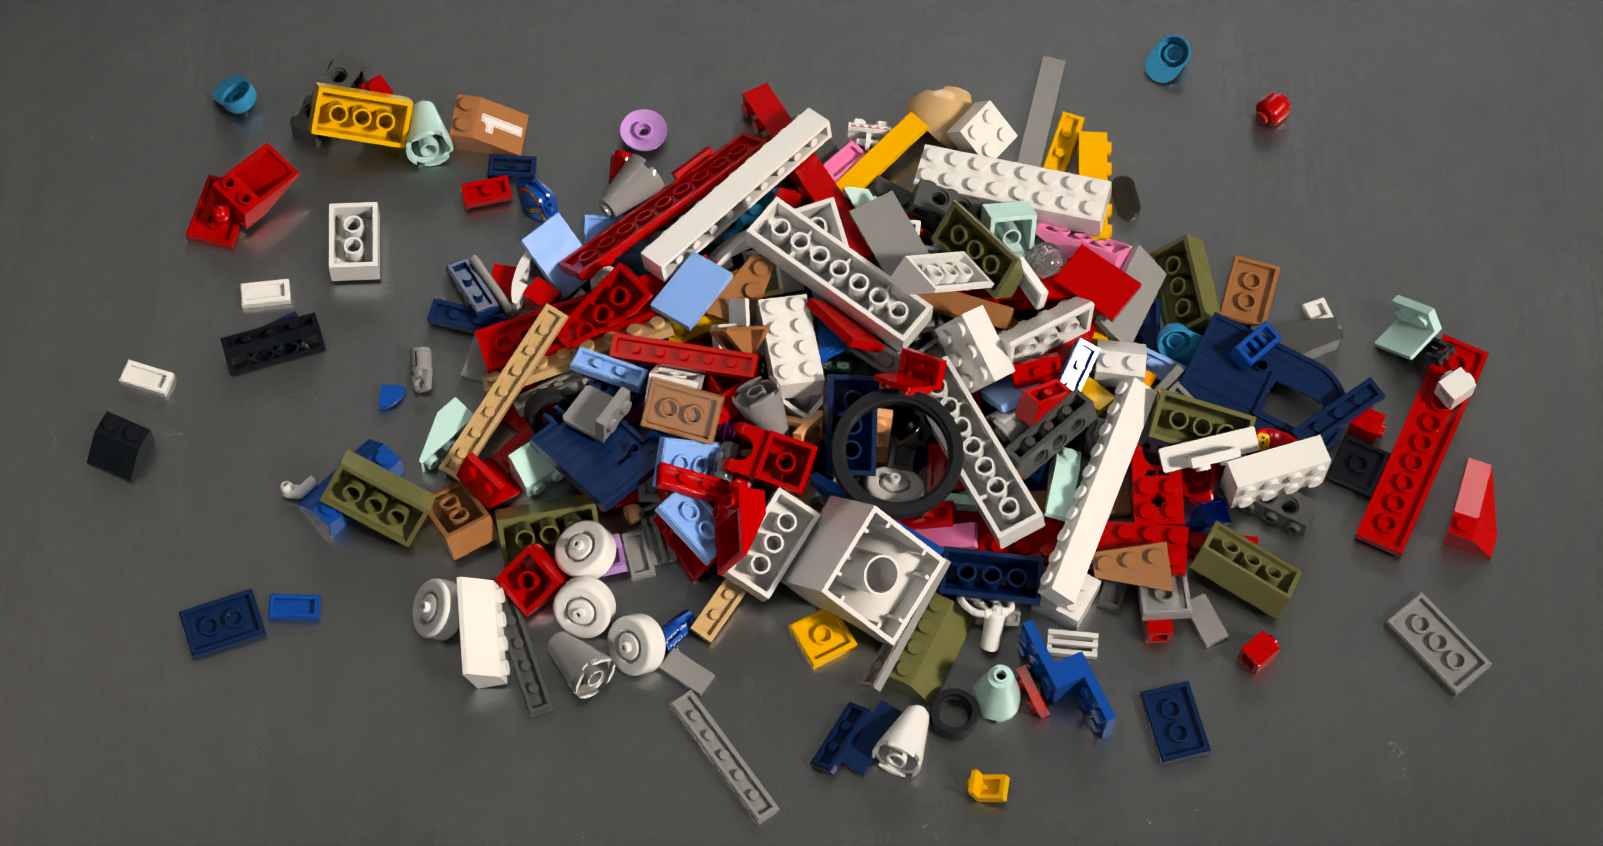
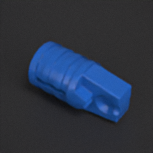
M685 609L661 628L665 637V652H669L671 648L689 633V628L696 620L690 610Z

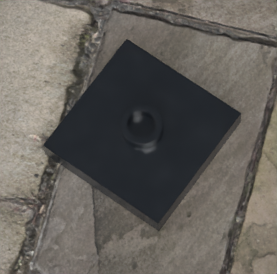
M1345 434L1326 478L1372 497L1391 453Z

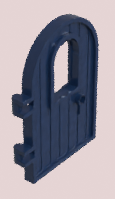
M1214 312L1180 381V384L1195 399L1257 417L1254 425L1255 429L1271 428L1290 435L1291 430L1295 427L1261 411L1265 404L1266 395L1269 394V389H1272L1275 381L1312 398L1322 409L1345 394L1341 383L1327 367L1281 343H1277L1255 362V366L1252 365L1245 372L1242 371L1229 357L1228 353L1254 330L1217 312ZM1262 335L1269 343L1271 342L1268 337ZM1254 337L1253 339H1254V340L1261 346V348L1263 349L1264 347H1263V346L1256 340V338ZM1246 344V346L1256 355V353L1250 348V346ZM1257 364H1263L1265 370H1260ZM1345 426L1323 441L1327 451L1340 438Z
M635 365L647 369L648 376L639 393L630 391V402H632L630 410L645 400L649 373L655 365ZM598 379L594 383L591 380L586 382V386L590 385L601 391L605 388L606 391L604 392L612 397L621 388ZM556 404L553 407L552 415L549 416L547 413L542 415V422L545 428L530 438V446L605 513L654 475L660 437L687 438L655 429L642 436L633 426H629L626 420L621 419L615 431L603 443L563 422L565 411ZM627 457V460H625L622 464L618 465L621 461H623V460Z

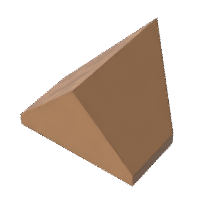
M771 325L710 328L709 333L723 349L758 354Z

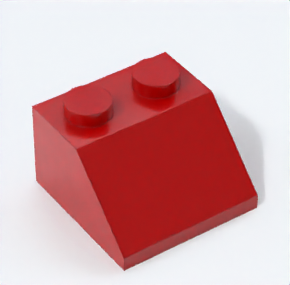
M540 544L528 545L494 580L503 588L523 614L528 617L554 599L557 592L570 578L560 570L557 563Z

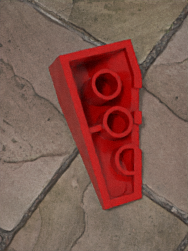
M619 262L568 316V320L556 337L568 350H572L636 314L653 294L629 267Z
M1468 458L1442 544L1490 560L1497 539L1492 465Z

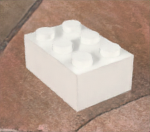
M378 202L329 204V271L332 281L380 279V213Z
M983 305L935 329L939 342L942 344L947 356L970 394L1015 372Z

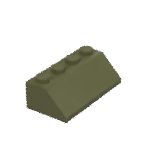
M954 200L931 240L945 253L964 251L994 283L992 288H984L994 299L1012 297L1024 278L1021 259L958 201Z
M1185 234L1149 255L1167 273L1158 291L1165 325L1174 322L1181 323L1190 331L1203 336L1214 312L1219 314L1221 312L1204 241Z
M1158 389L1150 412L1148 437L1175 445L1250 426L1254 427L1257 417L1165 389Z
M347 449L319 501L409 548L429 514L436 496Z
M584 494L494 510L504 567L508 566L528 545L540 544L552 558H555L556 543L566 528L583 520L599 523L596 505Z
M1217 520L1190 565V568L1194 569L1198 574L1209 578L1220 587L1229 590L1243 601L1249 602L1263 613L1277 619L1290 600L1302 574V571Z
M934 593L886 681V687L931 707L933 699L939 694L974 620L954 601Z

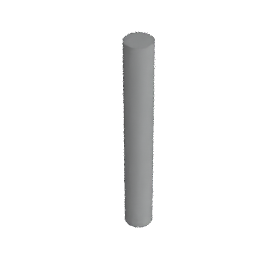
M472 256L469 262L506 314L512 315L516 311L478 256Z

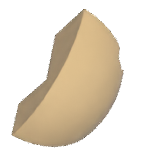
M944 86V89L930 91V89H927L917 94L905 106L909 112L915 114L928 126L927 131L949 149H952L955 144L946 132L971 108L972 100L968 91L954 86Z

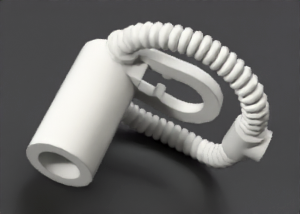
M957 596V602L965 611L984 618L980 647L990 652L1000 650L1005 617L1014 611L1015 604L1006 602V608L999 601L989 600L993 603V606L988 608L984 605V601H979L981 599ZM966 600H973V603L981 610L972 607Z

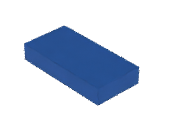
M270 594L268 619L276 621L319 622L321 595Z

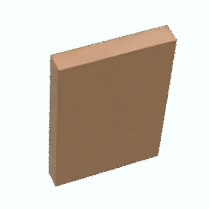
M1234 255L1220 307L1221 315L1248 328L1254 325H1261L1267 321L1281 267Z
M653 376L640 426L713 445L725 396Z

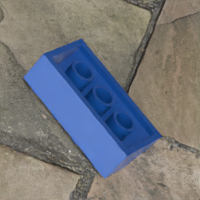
M368 439L355 451L356 454L398 476L404 472L401 458L383 443ZM335 470L297 504L305 514L332 538L353 519L319 501Z

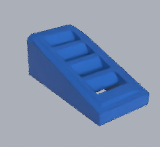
M1265 321L1235 346L1228 355L1245 372L1274 347L1282 337ZM1261 331L1271 340L1270 343L1261 335ZM1254 337H1255L1256 340L1264 347L1263 349H1262L1261 346L1253 339ZM1246 344L1250 346V348L1256 353V355L1246 346Z

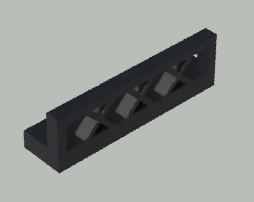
M315 312L220 338L230 375L326 349ZM317 335L318 342L309 345L303 343L307 337ZM285 343L294 344L291 350H280V347ZM266 349L270 351L266 357L260 358L256 356L260 350ZM238 356L246 358L243 363L233 366L231 358Z

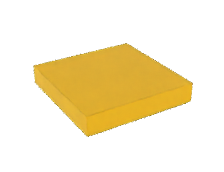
M823 609L789 625L791 633L813 670L856 649L858 646L844 620Z

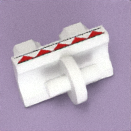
M855 118L848 125L847 144L852 140L858 146L865 147V152L868 153L870 147L873 148L891 131V127H888L886 121H878L875 125L866 124V121L863 119Z

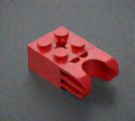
M737 422L734 431L738 437L747 440L752 445V453L749 457L742 460L726 458L722 461L720 468L728 474L772 489L780 487L792 496L802 499L819 453L818 446L771 430L768 431L744 422ZM789 460L792 467L783 469L780 464H785Z
M1137 444L1129 464L1131 523L1184 526L1182 469L1167 473L1163 472L1161 465H1151L1145 460L1143 448ZM1158 500L1161 502V506L1155 507V503L1152 504V502Z

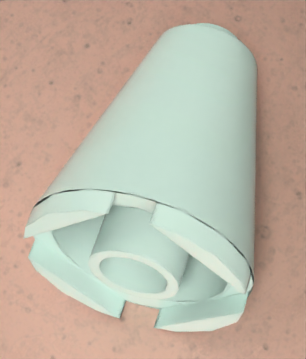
M420 101L412 107L405 150L408 159L412 163L417 164V162H420L429 167L447 161L450 152H453V142L435 105L429 101Z
M1005 665L992 667L977 680L972 688L971 696L974 697L978 705V714L983 719L1003 722L1011 719L1020 708L1022 702L1021 689L1012 670Z

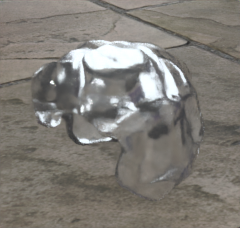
M1051 242L1036 244L1022 255L1037 277L1042 279L1059 273L1068 262V257L1063 250Z

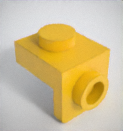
M972 769L971 777L967 781V790L977 802H1006L1010 778L1006 774H982L977 769Z

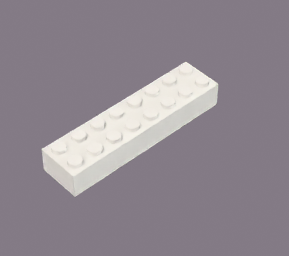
M927 144L924 146L913 183L914 189L920 179L930 180L938 186L954 189L961 195L977 198L985 204L1029 201L1037 213V222L1041 221L1065 227L1071 231L1085 232L1096 236L1101 235L1111 198V181Z
M778 197L770 203L746 231L747 245L900 353H902V348H908L932 319L933 306L916 294L905 295L896 288V284L890 279L891 276Z
M945 356L941 358L947 360L942 390L931 391V394L927 395L936 399L949 411L959 428L964 451L963 466L959 479L999 547L1003 549L1044 527V516L949 357ZM923 413L924 418L931 426L932 434L948 459L947 444L940 428L930 417Z

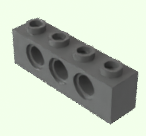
M339 53L337 58L329 63L326 74L320 77L317 82L358 89L366 78L365 66ZM313 91L311 95H307L304 99L300 111L292 116L290 125L294 137L314 147H318L325 136L311 134L308 130Z
M920 179L913 190L907 213L939 225L952 202L956 200L981 222L977 217H981L982 204L985 203H982L977 198L961 195L954 189L938 186L933 181ZM933 200L938 201L940 205L935 204Z
M1078 388L1074 389L1004 449L1018 474L1024 480L1097 419L1094 402Z
M1222 472L1218 480L1217 491L1215 495L1220 500L1228 503L1223 488L1220 484L1223 475ZM1298 492L1292 494L1282 493L1269 500V503L1258 500L1241 509L1247 513H1255L1261 516L1268 523H1276L1285 527L1292 534L1304 536L1319 502ZM1282 508H1289L1293 513H1286Z

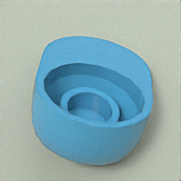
M1180 35L1164 37L1146 59L1145 68L1148 76L1159 83H1167L1175 79L1192 57L1190 43Z
M239 75L223 80L217 85L212 94L213 99L232 114L247 112L253 107L257 99L254 87L247 79Z
M1169 323L1159 331L1156 338L1157 347L1161 355L1188 366L1202 339V335L1190 331L1181 323Z

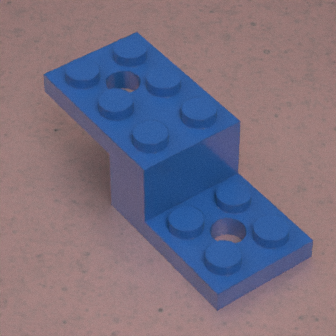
M1032 619L1024 622L1019 634V643H1017L1018 650L1023 657H1027L1030 663L1028 665L1032 677L1034 679L1037 678L1041 684L1040 692L1044 700H1049L1053 707L1078 696L1082 709L1084 711L1087 710L1091 717L1090 724L1094 732H1099L1102 739L1110 736L1117 717L1083 652L1081 651L1054 663Z

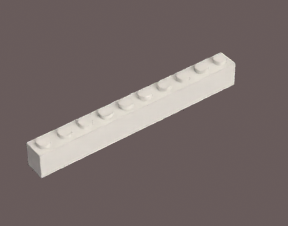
M810 108L799 114L795 120L787 127L781 129L772 140L765 143L757 153L749 157L736 171H733L720 185L714 187L706 197L698 201L685 215H682L668 230L663 231L661 236L650 245H647L641 252L644 268L663 282H666L677 272L693 251L699 253L830 139L832 134L829 120Z
M1136 377L1120 382L1115 389V398L1107 409L1108 415L1105 423L1099 430L1100 436L1096 445L1091 450L1090 461L1083 470V479L1074 493L1075 499L1066 513V522L1057 536L1058 542L1055 550L1049 556L1047 570L1040 579L1041 585L1038 593L1059 607L1075 604L1156 397L1157 392Z

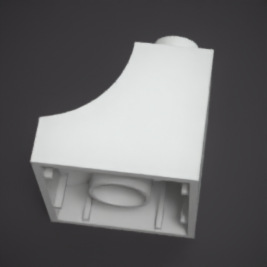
M831 495L820 512L821 516L780 581L813 606L844 619L880 642L894 646L946 560L877 506Z

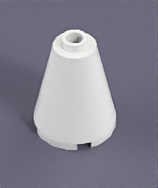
M920 705L908 706L875 744L872 750L873 759L875 756L880 761L878 765L882 769L899 777H905L906 773H913V777L920 772L930 720L927 710Z

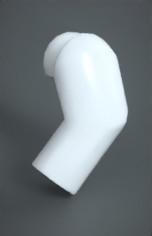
M309 476L300 485L284 481L280 485V490L286 498L303 499L319 484L315 478Z

